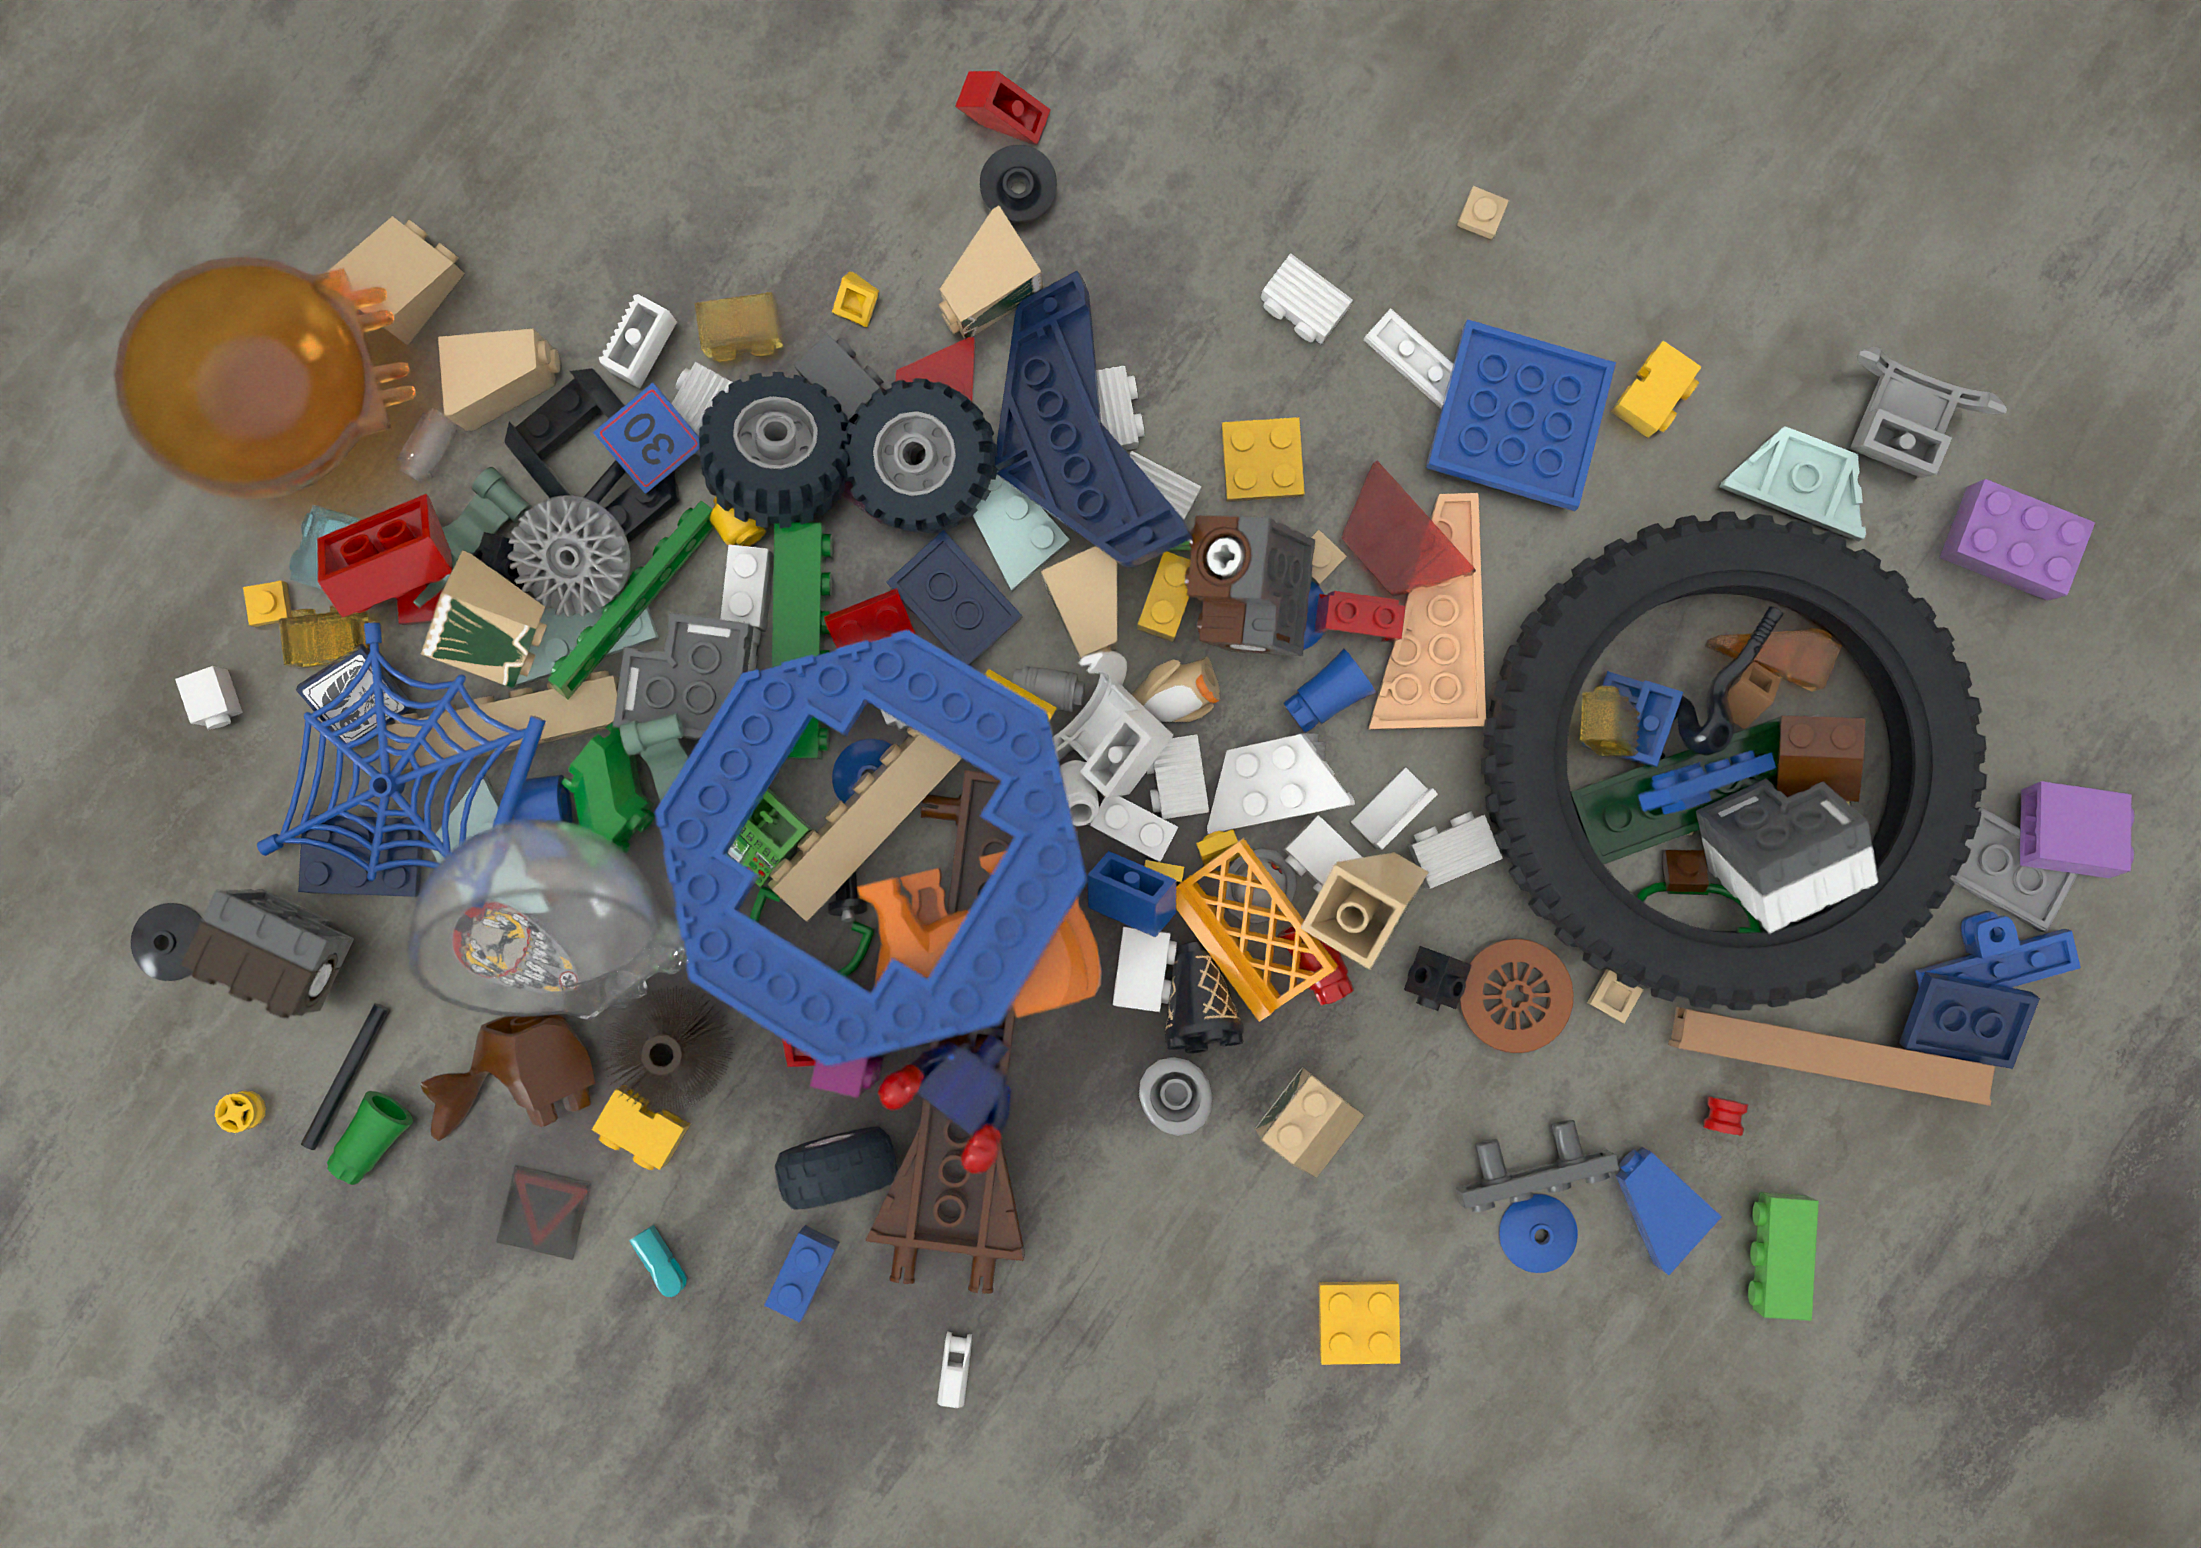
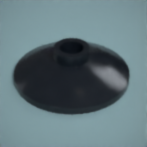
M1011 145L996 151L988 158L980 175V192L984 203L990 211L1000 206L1010 222H1027L1041 216L1052 204L1057 190L1056 173L1050 160L1039 150L1026 145ZM1018 182L1026 186L1025 191L1020 194L1012 191V186Z
M178 903L160 904L142 914L136 922L131 935L132 955L140 969L147 975L162 981H176L191 976L193 970L182 966L181 963L200 922H204L202 917L192 908ZM163 935L169 939V946L165 950L160 946V938Z

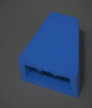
M1641 1147L1638 1152L1632 1150L1623 1158L1619 1165L1621 1170L1616 1175V1178L1653 1264L1669 1276L1722 1216L1651 1151Z

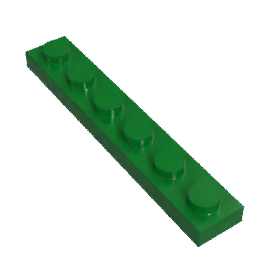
M700 501L694 509H687L678 521V528L669 538L664 537L658 542L653 550V557L644 567L640 566L634 570L628 579V586L619 597L616 596L604 606L602 616L593 627L588 626L581 632L576 641L577 646L568 656H562L557 660L551 669V676L548 678V681L558 693L566 699H569L710 534L714 529L710 522V515L713 510L711 507Z

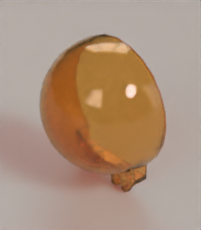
M244 256L210 260L180 271L148 295L132 314L119 341L114 378L118 406L130 433L155 463L185 484L216 496L260 500L284 497L314 485L340 466L357 445L361 436L392 429L387 406L409 401L416 396L414 387L409 385L381 391L379 383L406 376L409 372L407 363L396 362L375 367L365 332L393 324V313L388 310L360 315L358 310L359 308L386 301L388 297L386 289L371 287L370 289L353 292L350 279L344 268L311 275L278 261Z

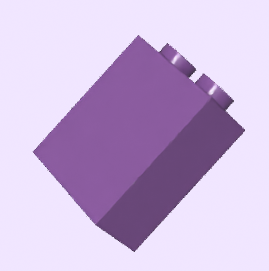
M2044 781L2022 789L2020 866L2103 878H2112L2130 872L2134 860V849L2131 846V827L2134 822L2131 794Z

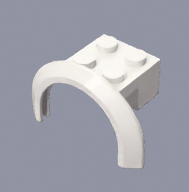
M1099 652L1084 656L1079 664L1081 666L1091 665L1087 671L1089 673H1100V679L1092 697L1082 711L1062 731L1053 737L1058 760L1075 749L1087 761L1080 772L1106 798L1130 795L1174 735L1122 686L1127 672V662L1120 653Z

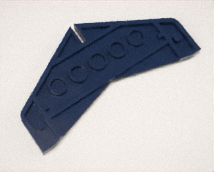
M1075 271L1022 300L1016 308L996 444L998 456L995 457L994 467L998 468L999 471L996 474L1124 567L1141 565L1192 539L1193 537L1186 521L1101 423L1090 298L1083 277L1078 271Z

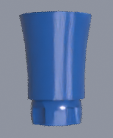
M1343 648L1325 668L1297 689L1298 693L1288 698L1283 704L1305 733L1314 728L1319 722L1323 724L1335 714L1355 702L1376 693L1358 664Z

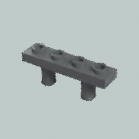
M1561 1121L1551 1125L1560 1157L1557 1162L1515 1173H1507L1498 1139L1479 1142L1475 1145L1484 1178L1480 1182L1456 1187L1459 1203L1465 1209L1471 1208L1472 1212L1486 1211L1495 1207V1201L1509 1198L1510 1202H1521L1533 1198L1532 1192L1547 1188L1549 1193L1570 1189V1182L1585 1179L1586 1183H1595L1609 1178V1172L1619 1170L1617 1158L1614 1153L1607 1149L1590 1154L1583 1153L1575 1121Z

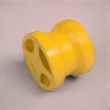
M244 1090L226 1095L219 1100L215 1108L216 1122L221 1129L231 1133L254 1128L262 1122L265 1116V1103L260 1095L253 1091Z

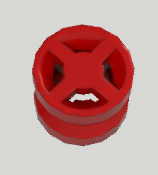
M1709 1096L1707 1104L1710 1107L1709 1117L1704 1119L1703 1127L1718 1132L1743 1136L1744 1127L1741 1124L1742 1115L1748 1111V1104Z

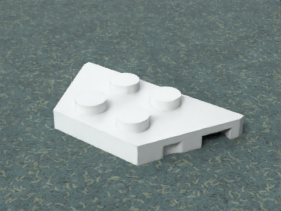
M1298 734L1227 750L1207 832L1210 834L1215 831L1234 830L1355 805L1351 794L1347 793L1334 777L1335 773L1326 761L1321 760L1318 756L1316 748L1305 734Z

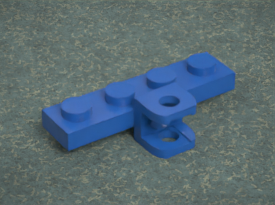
M1753 750L1729 757L1731 765L1728 758L1704 765L1706 773H1704L1699 762L1652 776L1654 790L1638 795L1642 809L1645 811L1663 806L1661 808L1665 815L1711 801L1710 790L1776 768L1772 753L1755 757Z
M1986 911L1965 917L1962 920L1961 933L1966 953L1971 955L1917 969L1915 972L1919 987L1924 973L1930 972L2012 988L2080 969L2081 966L2071 930L2064 928L2019 941L2015 925L2009 917L2004 915L1998 917L1996 913Z

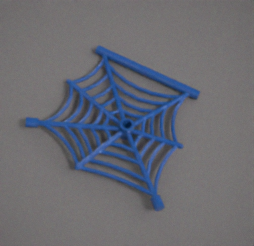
M381 623L364 624L366 644H370V653L357 676L338 697L317 711L304 714L305 727L298 776L286 819L280 835L273 834L259 841L257 848L263 856L279 850L284 846V843L307 844L328 849L352 860L368 871L367 879L369 881L376 879L378 871L392 867L415 865L438 869L465 882L471 888L466 903L474 907H482L546 720L531 715L527 727L517 730L489 717L469 696L463 685L466 677L462 674L458 675L455 681L434 684L410 679L394 669L380 654L379 643H382ZM381 664L390 674L410 686L428 690L449 689L441 700L425 703L407 700L392 692L382 682ZM370 665H372L373 684L364 695L341 714L324 722L317 719L319 716L335 708L353 691L366 674ZM383 691L406 707L418 709L436 708L428 719L418 720L403 717L384 705ZM460 691L464 700L486 723L510 734L488 741L467 726L450 702L457 692ZM374 693L375 706L352 723L334 732L328 728L344 720L360 708ZM445 709L468 735L482 745L465 751L451 740L437 722ZM376 714L377 727L362 738L345 743L338 737L358 727ZM385 714L401 723L423 727L416 737L398 736L387 730ZM311 726H313L320 732V740L311 794L300 825L289 830L304 780ZM434 727L444 742L458 752V754L445 759L441 757L425 739L431 729ZM378 735L379 749L372 755L362 758L352 749ZM387 737L398 743H408L410 745L406 750H397L388 745ZM327 738L337 747L332 796L328 810L309 820L317 797L323 770ZM522 739L477 872L473 878L468 872L465 850L467 821L472 800L481 780L496 758L512 742ZM422 745L437 762L420 767L416 760L415 752ZM496 749L476 776L465 801L460 823L459 862L451 853L448 832L451 800L461 776L474 757ZM344 753L353 761V783L347 801L336 806L342 778ZM389 753L395 756H402L392 771H390ZM379 757L381 773L369 764ZM410 761L415 770L400 775ZM464 761L454 775L445 798L442 818V842L431 830V803L436 785L447 768ZM361 768L372 777L369 783L370 789L355 796L359 785ZM438 771L431 781L424 804V821L417 813V794L423 776ZM415 779L410 805L401 793L404 791L405 783ZM375 796L380 797L379 806L367 800ZM390 797L395 800L402 810H388ZM359 804L378 813L376 826L374 827L364 819L347 812V810ZM337 815H341L357 822L374 834L373 844L354 832L335 825L322 823ZM386 816L409 817L414 824L397 823L385 826ZM310 829L332 831L347 836L371 851L369 864L353 853L333 844L309 838H297L296 836ZM406 829L421 831L430 842L396 840L382 844V839L385 832ZM399 846H419L439 851L452 868L438 862L422 859H401L378 864L380 851Z

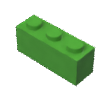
M1759 1192V1202H1755L1753 1206V1222L1757 1226V1241L1752 1243L1750 1251L1751 1262L1755 1266L1754 1281H1751L1749 1284L1748 1299L1750 1305H1753V1310L1765 1318L1812 1321L1819 1201L1807 1195Z

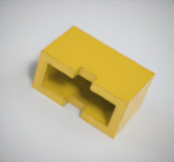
M1662 341L1653 349L1636 375L1641 377L1642 380L1640 381L1636 378L1632 385L1625 389L1610 412L1647 438L1658 431V429L1665 432L1677 415L1672 409L1681 398L1686 401L1699 384V381L1694 377L1701 369V366L1665 341Z
M1167 551L1163 553L1140 616L1137 630L1174 642L1189 599L1185 585V573L1190 566V559Z
M623 1085L613 1092L592 1130L600 1135L598 1140L607 1147L614 1150L623 1148L634 1155L632 1160L643 1168L653 1170L656 1167L660 1170L669 1163L691 1124L665 1109V1112L663 1109L661 1113H655L651 1109L649 1111V1108L647 1110L649 1100L648 1102L646 1100L643 1107L644 1096L633 1105L639 1093L630 1099L629 1097L634 1092L632 1089L619 1098L628 1088L626 1085Z

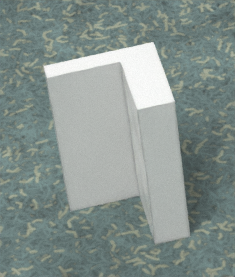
M1405 767L1349 823L1376 850H1382L1438 793L1433 788L1427 789Z

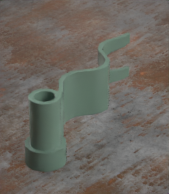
M494 467L487 468L476 478L472 485V490L477 495L455 521L442 528L451 549L453 569L462 550L473 555L480 546L484 532L496 534L509 518L515 523L520 522L519 519L532 507L505 483V477ZM451 574L446 575L438 582L430 583L413 603L420 608L428 600L436 596L445 587Z
M677 713L640 724L636 720L620 725L622 742L628 755L640 753L650 767L660 802L689 758L685 748L678 740L679 737L684 736V730Z

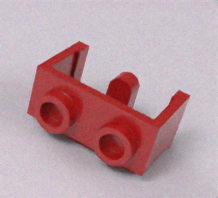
M1332 591L1328 595L1319 594L1314 632L1324 633L1327 630H1336L1351 634L1382 637V642H1394L1402 639L1406 606L1399 605V600L1341 591Z

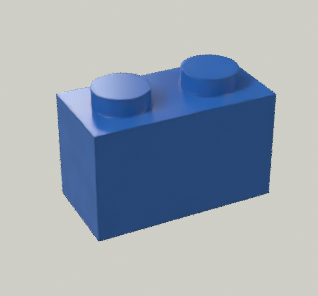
M1110 851L1104 855L1087 875L1088 908L1156 938L1176 914V880Z
M805 1225L798 1233L764 1306L800 1323L808 1311L840 1242Z

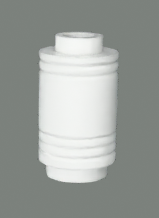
M1079 760L1066 762L1060 766L1073 823L1076 826H1083L1090 823L1096 817L1099 811V802L1096 787L1080 772L1086 762Z

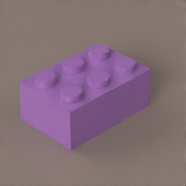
M1984 479L1966 488L1939 558L2048 601L2068 595L2095 522Z

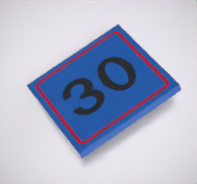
M654 382L593 432L645 494L700 449L697 433Z

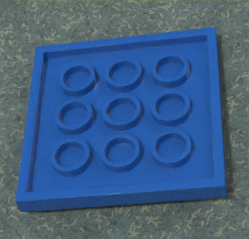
M1467 319L1463 326L1426 468L1576 511L1579 508L1616 362Z

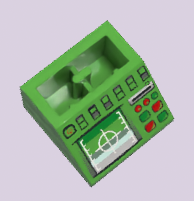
M768 787L726 855L760 875L755 883L762 887L771 878L770 873L783 859H788L798 849L797 845L813 828Z

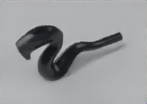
M1773 606L1768 608L1764 617L1759 622V626L1753 631V634H1751L1738 656L1719 671L1712 680L1707 691V720L1702 727L1699 725L1693 703L1682 696L1675 719L1678 718L1679 734L1684 745L1694 753L1708 756L1723 751L1730 744L1733 737L1734 724L1728 702L1729 689L1733 682L1752 664L1766 643L1765 641L1768 640L1771 632H1773V628L1779 623L1784 615L1779 609ZM1662 753L1661 759L1665 758L1666 755Z

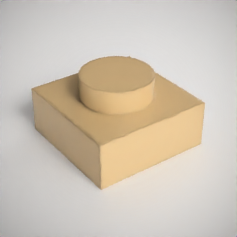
M1473 186L1456 226L1492 240L1509 200Z
M1320 530L1311 537L1315 539L1311 579L1318 586L1347 557Z
M1606 969L1587 1003L1625 1024L1644 989L1638 986L1630 988L1618 982L1617 974Z

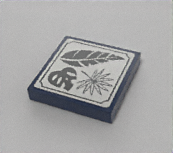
M361 644L298 684L296 691L314 712L332 702L348 687L359 673L370 652ZM370 665L358 685L342 702L319 716L323 722L344 712L356 703L373 684L372 665ZM381 666L382 682L392 692L409 700ZM383 691L384 705L390 710L402 715L412 708L395 701ZM374 693L360 708L344 720L328 728L334 732L352 723L375 706ZM376 714L358 727L338 737L345 743L362 738L377 727ZM385 714L386 724L394 720Z

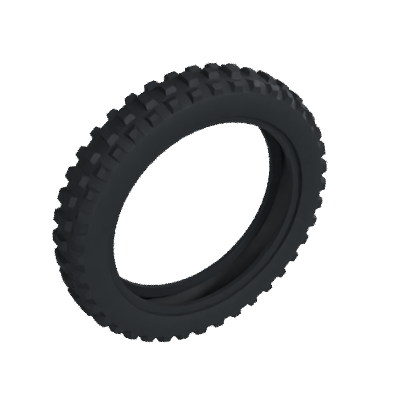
M1735 511L1718 512L1709 521H1699L1695 515L1680 517L1675 520V524L1672 527L1665 529L1659 523L1640 529L1637 532V539L1628 543L1622 538L1617 539L1604 547V554L1595 560L1588 557L1571 569L1573 576L1563 585L1556 583L1544 595L1546 600L1537 609L1538 613L1531 612L1521 624L1522 633L1516 641L1518 646L1511 645L1508 647L1503 658L1504 664L1499 673L1503 679L1493 682L1489 695L1492 699L1489 710L1493 712V717L1485 719L1483 729V747L1489 750V756L1481 758V774H1484L1485 784L1491 788V794L1485 797L1487 812H1489L1491 822L1498 824L1499 831L1493 834L1498 849L1502 850L1504 857L1510 858L1513 863L1509 873L1514 883L1518 884L1521 890L1529 892L1532 896L1528 906L1535 915L1543 917L1545 920H1551L1557 927L1554 935L1564 945L1579 947L1584 951L1583 961L1595 969L1610 968L1617 973V981L1630 988H1635L1640 984L1650 987L1651 996L1673 1002L1677 996L1688 998L1690 1006L1710 1009L1713 1004L1726 1005L1728 1009L1738 1011L1751 1010L1753 1005L1767 1004L1769 1007L1774 1008L1789 1005V1001L1792 1002L1805 998L1815 999L1826 995L1828 990L1838 987L1842 983L1849 984L1860 978L1861 975H1865L1875 969V963L1884 964L1906 944L1905 938H1912L1921 927H1925L1933 917L1929 909H1939L1955 885L1950 877L1957 876L1961 865L1967 862L1971 853V849L1965 843L1966 840L1974 839L1982 812L1976 810L1975 806L1976 802L1981 801V793L1986 789L1987 774L1979 771V764L1985 763L1987 747L1986 736L1977 734V725L1980 724L1978 715L1982 713L1980 700L1969 695L1968 689L1972 686L1969 677L1971 674L1966 662L1956 661L1953 655L1955 648L1952 642L1955 639L1947 627L1936 626L1933 621L1937 615L1932 610L1933 608L1924 597L1914 598L1908 592L1909 585L1905 583L1906 579L1896 570L1885 572L1880 568L1881 560L1865 549L1853 551L1847 548L1846 540L1840 535L1830 531L1820 535L1814 534L1812 524L1799 520L1791 521L1785 525L1776 524L1772 515L1753 514L1746 520L1738 519ZM1703 594H1734L1771 601L1790 608L1819 625L1833 636L1858 663L1880 703L1890 743L1891 773L1889 793L1879 828L1871 842L1877 884L1866 889L1863 888L1858 893L1834 904L1826 905L1823 909L1795 922L1791 921L1785 927L1771 933L1764 927H1761L1762 932L1759 933L1717 932L1685 924L1651 908L1630 893L1600 861L1588 842L1578 820L1569 786L1567 746L1573 710L1582 685L1591 668L1616 636L1649 610L1676 599Z

